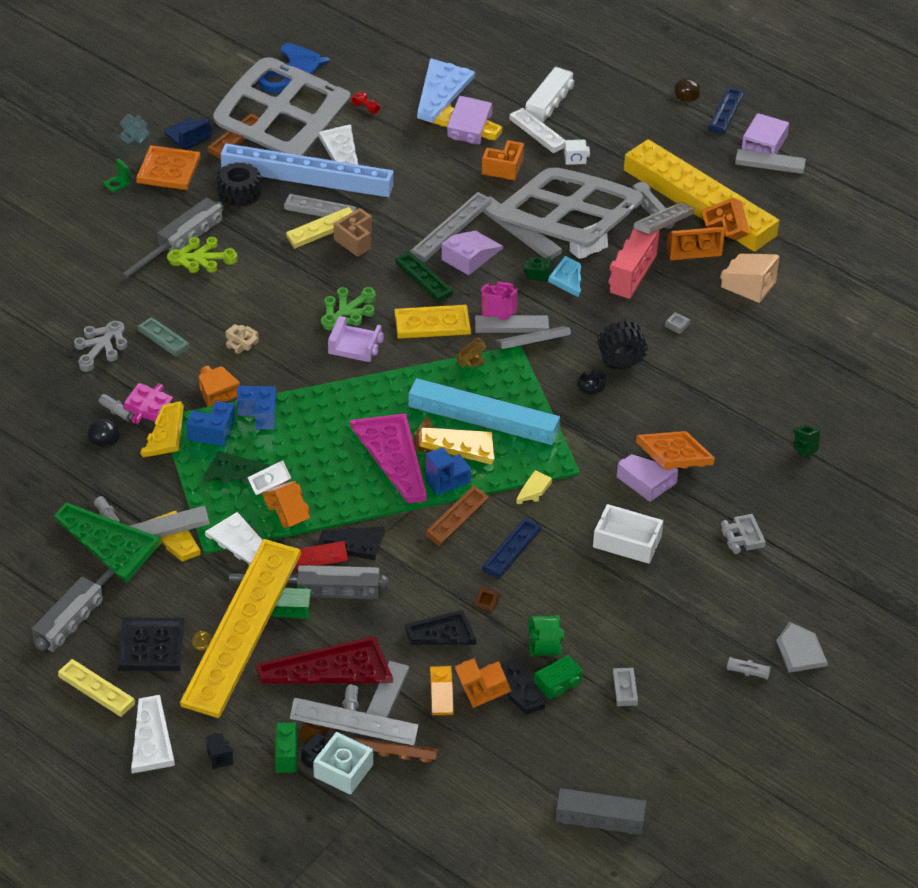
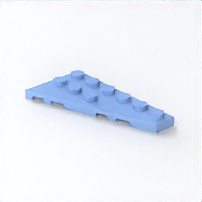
M430 58L417 118L433 123L475 78V72Z

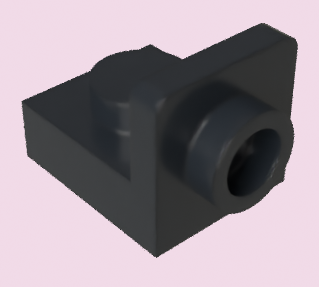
M317 733L301 748V761L308 768L314 769V760L325 747V737L320 733Z

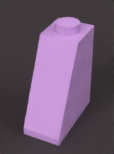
M631 454L627 458L620 460L617 465V478L649 502L677 483V468L666 470L657 462Z

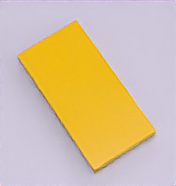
M467 305L394 309L398 339L471 334Z

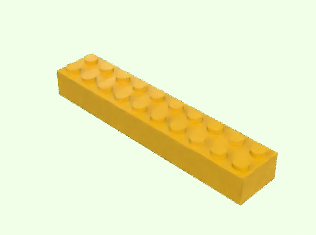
M649 139L625 154L624 171L640 181L646 182L648 186L675 203H683L694 207V214L704 220L703 209L730 198L742 201L750 235L736 241L755 252L777 237L779 219Z

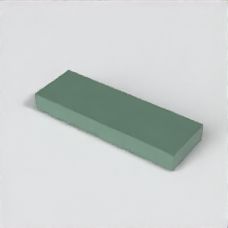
M152 317L138 326V331L175 357L190 348L187 341Z

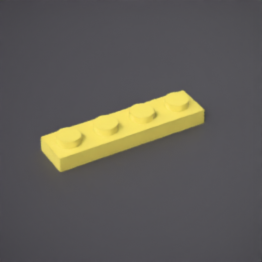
M350 207L344 208L286 232V237L295 249L334 233V223L353 211Z
M73 659L58 671L59 678L120 717L135 705L133 697Z

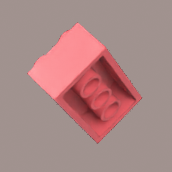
M637 229L632 230L630 239L625 241L624 248L619 250L617 259L612 261L610 265V271H612L609 278L610 293L631 298L657 257L660 229L650 234Z

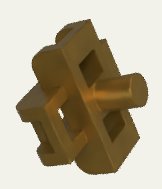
M475 338L456 355L460 367L464 368L469 365L474 369L477 365L482 366L485 363L481 352L486 349V346L480 338Z

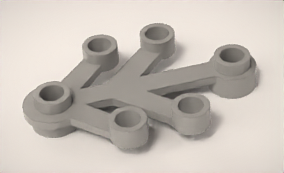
M111 321L106 327L96 329L92 326L84 328V336L86 338H93L95 335L101 334L105 335L88 340L78 337L74 340L75 348L78 350L94 346L88 355L80 357V370L84 372L91 371L94 368V358L104 347L107 360H117V351L113 349L110 340L112 337H115L116 348L119 350L127 348V340L122 336L125 330L122 322Z

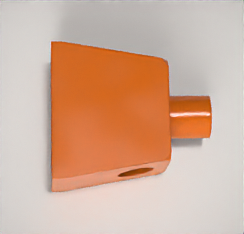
M205 366L201 369V374L198 376L199 389L207 407L214 406L215 401L226 402L237 398V388L240 386V382L224 367L211 369L210 366Z

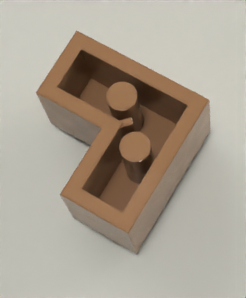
M359 208L334 223V240L358 257L371 249L372 216Z

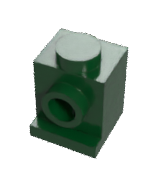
M547 256V259L529 257V261H525L524 272H527V279L548 282L551 257Z
M806 424L793 429V433H795L794 449L799 451V455L810 456V454L819 450V429Z

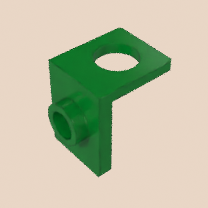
M119 158L116 159L117 176L103 182V185L112 193L130 185L128 166ZM112 182L120 183V185L116 187H113L110 184Z

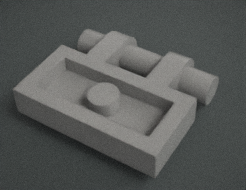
M753 514L734 517L733 524H729L727 520L720 523L722 527L721 532L727 538V545L734 554L740 553L741 549L739 546L744 545L746 551L765 547L766 541ZM738 532L739 536L735 537L733 533Z

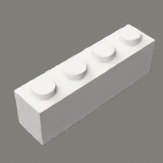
M555 67L526 102V111L539 121L544 122L547 117L551 116L554 108L558 107L562 98L566 97L569 89L573 88V72Z

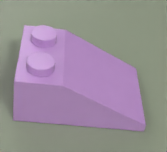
M477 231L455 234L442 243V260L470 275L501 251L503 246Z

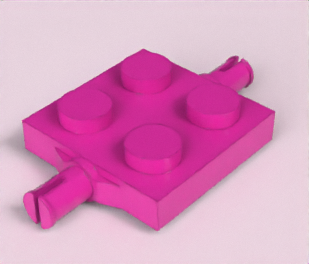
M138 383L126 399L123 409L134 414L132 418L133 423L138 424L142 418L155 422L162 406L172 403L173 397L161 392L164 389L162 384L158 383L152 389L147 385Z

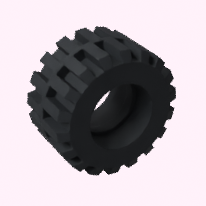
M234 162V164L230 163L227 166H223L217 174L219 198L224 203H229L232 206H246L247 204L254 203L261 195L260 172L256 167H252L251 164L244 162Z
M621 320L618 323H611L610 326L604 328V331L600 332L598 337V345L603 361L607 366H612L614 369L630 368L632 365H637L639 361L644 359L643 356L647 354L648 346L640 325H637L636 322L630 323L629 320L622 322Z

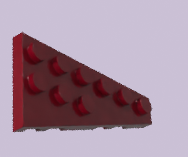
M375 636L255 664L261 684L393 683V676Z

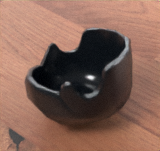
M593 369L588 375L583 372L577 379V385L581 391L587 394H598L606 386L607 375L603 371Z
M101 419L90 425L88 437L92 443L103 447L105 443L114 445L119 439V432L112 421Z

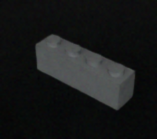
M560 788L555 822L642 835L646 801Z

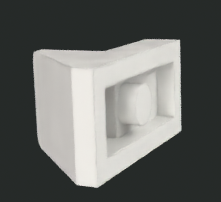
M284 461L278 462L248 477L255 495L291 479Z

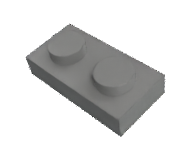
M613 668L612 675L616 706H637L638 697L634 668Z

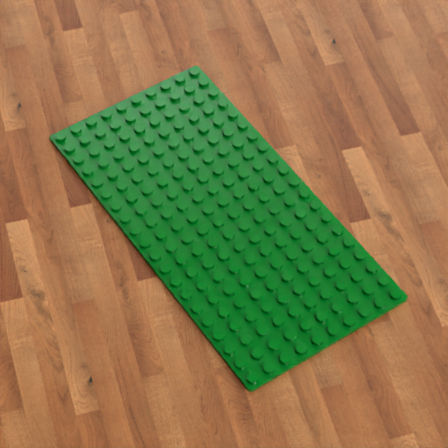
M522 346L481 352L485 363L482 366L477 365L474 369L469 365L464 368L460 367L455 357L276 393L275 429H256L255 416H238L237 401L229 402L234 404L235 422L225 447L189 441L187 438L186 424L191 412L211 414L213 406L184 411L179 451L171 452L189 510L201 506L206 507L210 524L195 528L202 551L205 554L228 550L227 548L223 549L215 540L207 538L205 531L236 512L240 514L262 540L271 541L455 502L474 485L488 495L524 487L534 471L551 477L552 481L578 476L579 468L560 428L553 444L550 445L409 407V392L417 378L553 414ZM406 413L427 501L407 503L351 429L349 420ZM421 428L492 432L494 461L490 465L463 458L471 468V483L436 495L426 482V453L433 450L420 447L419 431ZM218 451L268 465L284 461L291 479L283 483L295 481L300 486L302 499L307 503L310 510V518L291 527L283 528L276 510H268L262 493L255 495L251 484L235 480H229L228 483H221V480L203 482V476Z

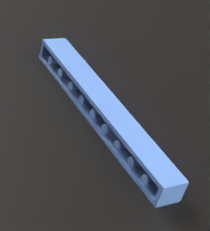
M225 144L221 152V168L230 163L244 162L251 164L252 167H256L261 177L381 197H389L393 188V170L232 144Z

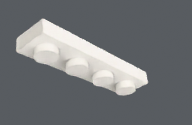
M524 108L510 114L512 122L551 152L555 153L564 148L565 140Z

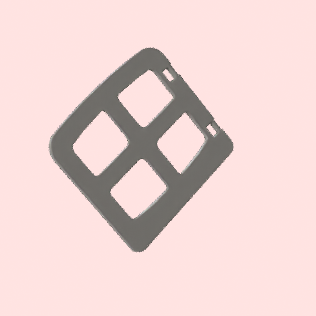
M263 58L253 65L227 93L215 110L213 119L218 126L242 135L244 138L275 152L304 156L318 139L319 132L327 128L349 101L350 92L298 68L286 65L277 59ZM268 71H274L292 79L277 97H272L252 88ZM304 85L327 95L325 101L315 114L308 113L289 103ZM243 96L268 107L253 126L246 125L230 117L233 109ZM279 114H286L306 123L303 129L288 142L265 133Z
M548 168L493 211V218L581 246H592L603 234H606L630 214V211L637 208L642 203L643 197L641 192L605 179L562 168ZM554 179L560 182L565 181V183L571 182L583 185L573 195L567 197L541 189ZM596 189L625 199L613 210L583 202ZM530 197L559 205L544 218L517 209ZM572 210L603 218L588 230L557 223Z

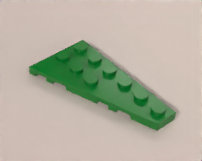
M65 503L54 515L56 521L126 584L162 543L158 536L69 503Z

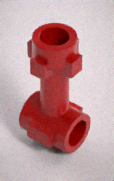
M358 92L351 97V101L355 106L362 104L372 114H377L380 111V105L374 100L370 102L365 92Z

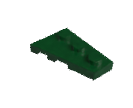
M218 451L203 476V482L221 480V483H228L229 480H235L250 484L248 477L272 465Z

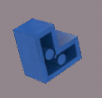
M238 386L237 415L255 416L256 429H275L276 386Z
M215 401L211 414L192 411L186 424L188 440L225 447L235 422L234 404Z
M444 447L426 453V482L436 495L471 483V468L460 454L450 457Z

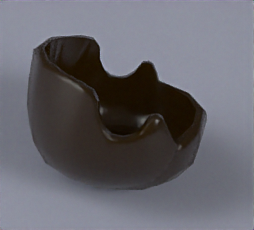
M690 78L679 80L675 84L677 99L682 101L698 99L700 96L699 84Z

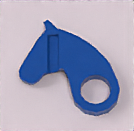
M287 43L281 47V53L290 62L286 65L293 66L309 74H312L317 67L327 64L330 60L328 57H320L319 54L295 44ZM268 71L258 80L260 88L266 92L280 93L292 79L274 71ZM271 76L283 78L282 81L277 83L268 82L266 79Z

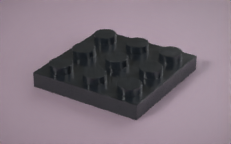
M122 618L117 663L118 670L180 671L184 618Z

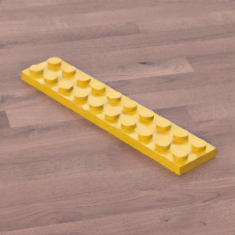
M266 539L262 540L180 701L181 707L220 718L301 555L300 549Z

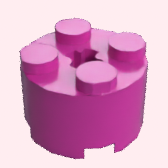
M496 282V285L489 286L487 283L482 286V315L485 317H499L501 320L509 319L510 315L517 311L518 289H514L513 284L507 282Z

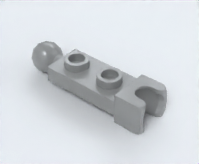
M639 182L632 186L634 190L641 192L643 197L641 206L650 215L666 209L650 192V187L646 182ZM675 223L670 224L664 228L671 229Z

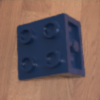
M205 117L196 122L193 118H188L165 129L164 134L184 150L211 137L210 120Z

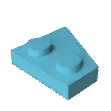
M565 256L550 275L548 282L579 297L581 292V264Z

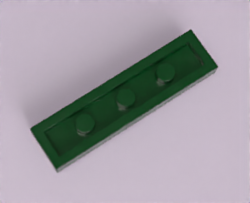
M410 251L395 258V264L438 303L453 296V290Z

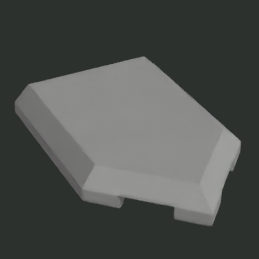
M789 621L776 639L788 673L828 666L816 634Z

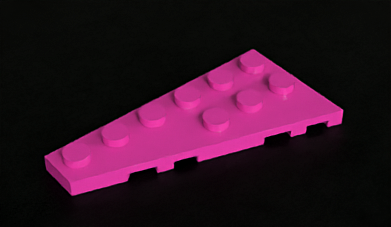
M406 413L349 420L351 429L407 503L427 501Z

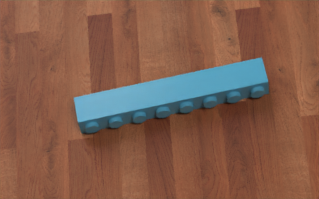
M416 378L409 392V407L552 445L559 431L560 416Z

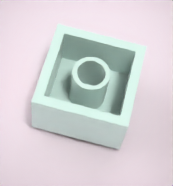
M336 732L314 760V777L351 795L373 766V749Z

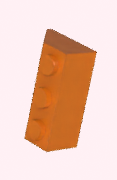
M725 227L671 231L667 233L666 249L669 259L680 260L722 256Z

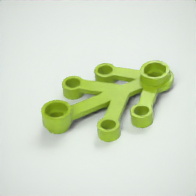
M192 237L189 239L188 245L180 250H172L167 254V259L171 265H183L191 273L199 271V264L205 267L208 272L217 271V263L215 261H207L206 259H223V262L228 265L237 262V253L232 248H228L224 252L206 253L218 246L217 238L209 237L207 244L199 248V239ZM199 248L198 250H196V251L193 252V253H188V252H190V251L193 250V249Z

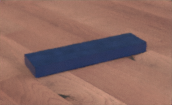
M727 88L709 125V131L721 134L726 133L744 96L743 90Z
M524 518L482 566V571L500 579L541 531V525Z

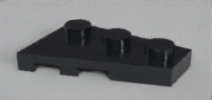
M385 527L322 530L317 546L344 541L347 556L376 560Z
M463 610L405 624V631L411 645H476L477 639Z
M521 659L500 664L511 689V692L506 694L509 696V700L526 715L545 709V702Z

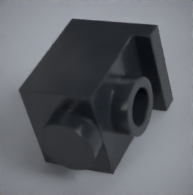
M215 733L206 736V749L212 769L233 765V751L230 748L229 741L224 740L223 734Z

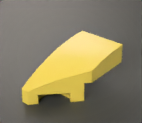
M534 471L518 495L516 503L522 504L526 500L539 501V496L543 495L552 484V478Z

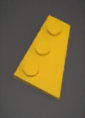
M181 401L162 406L155 421L156 426L147 437L148 443L140 452L142 457L179 451L184 409Z
M173 511V512L167 513V514H165V515H162V516H159V517H156V518H160V517L168 516V515H171V514H175V513H177V511ZM188 530L160 537L166 549L181 561L200 555V549Z

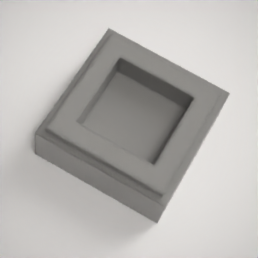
M674 312L665 322V327L681 334L690 324V319Z

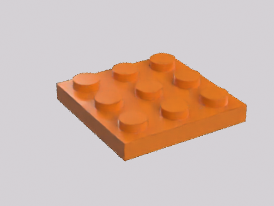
M150 145L136 177L137 183L187 190L201 158L200 152Z
M687 431L637 435L636 443L663 469L671 470L672 468H688L692 466L704 467L705 465L714 464L715 457Z

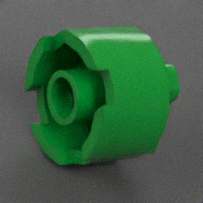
M535 615L529 617L527 632H530L528 649L531 656L561 655L560 641L564 640V630L559 628V615Z

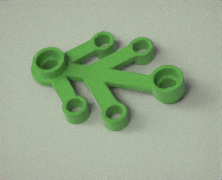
M344 287L337 290L339 311L334 314L335 298L332 296L326 297L324 300L326 315L321 318V324L324 329L333 330L339 316H351V318H346V324L360 325L362 322L361 315L368 317L374 315V306L370 305V303L376 300L375 291L371 287H366L359 297L346 305L348 289ZM363 302L368 304L363 308L355 309Z

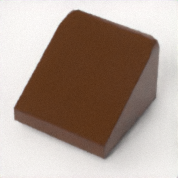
M480 587L474 606L493 612L501 598V594Z
M306 722L302 724L299 738L308 742L317 733L325 737L330 728Z

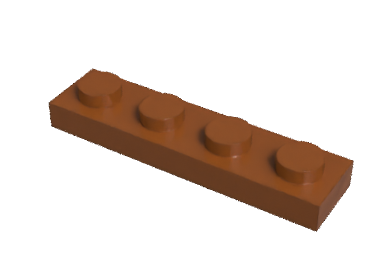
M251 113L240 122L253 126L260 117ZM228 131L207 147L208 153L221 159V152L225 144L240 145L246 138Z
M474 485L426 530L425 535L440 547L487 502L489 497Z
M358 737L353 739L372 748L379 756L389 757L390 754H397L400 759L410 760L411 757L420 758L419 761L431 763L432 759L436 760L438 758L439 749Z

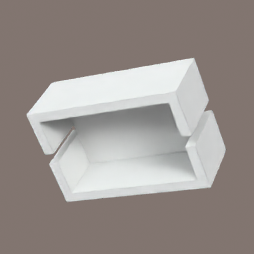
M607 504L594 531L593 547L650 564L655 548H657L662 537L663 520Z

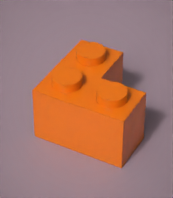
M507 140L503 151L486 148L482 157V174L515 180L524 159V143Z
M730 198L702 210L706 227H725L726 237L733 240L750 235L742 201Z
M295 481L281 483L261 492L268 510H276L283 528L291 527L310 518L309 507L303 501L301 496L302 490Z
M474 658L455 666L473 708L511 692L499 661L489 664L480 670Z

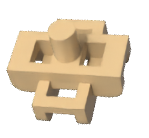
M234 324L226 331V338L229 340L226 342V346L229 349H235L237 354H240L243 350L249 351L252 344L256 345L259 342L258 332L248 326Z

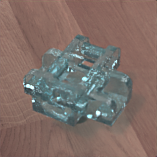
M127 114L119 123L124 128L119 136L127 144H130L134 139L140 144L150 134L145 129L148 123L141 119L139 114L135 118L131 114Z

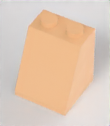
M739 254L735 259L731 260L729 267L722 271L720 277L722 279L721 287L760 303L776 283L780 256L775 254Z

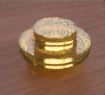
M205 631L197 632L192 639V645L197 650H207L212 637Z

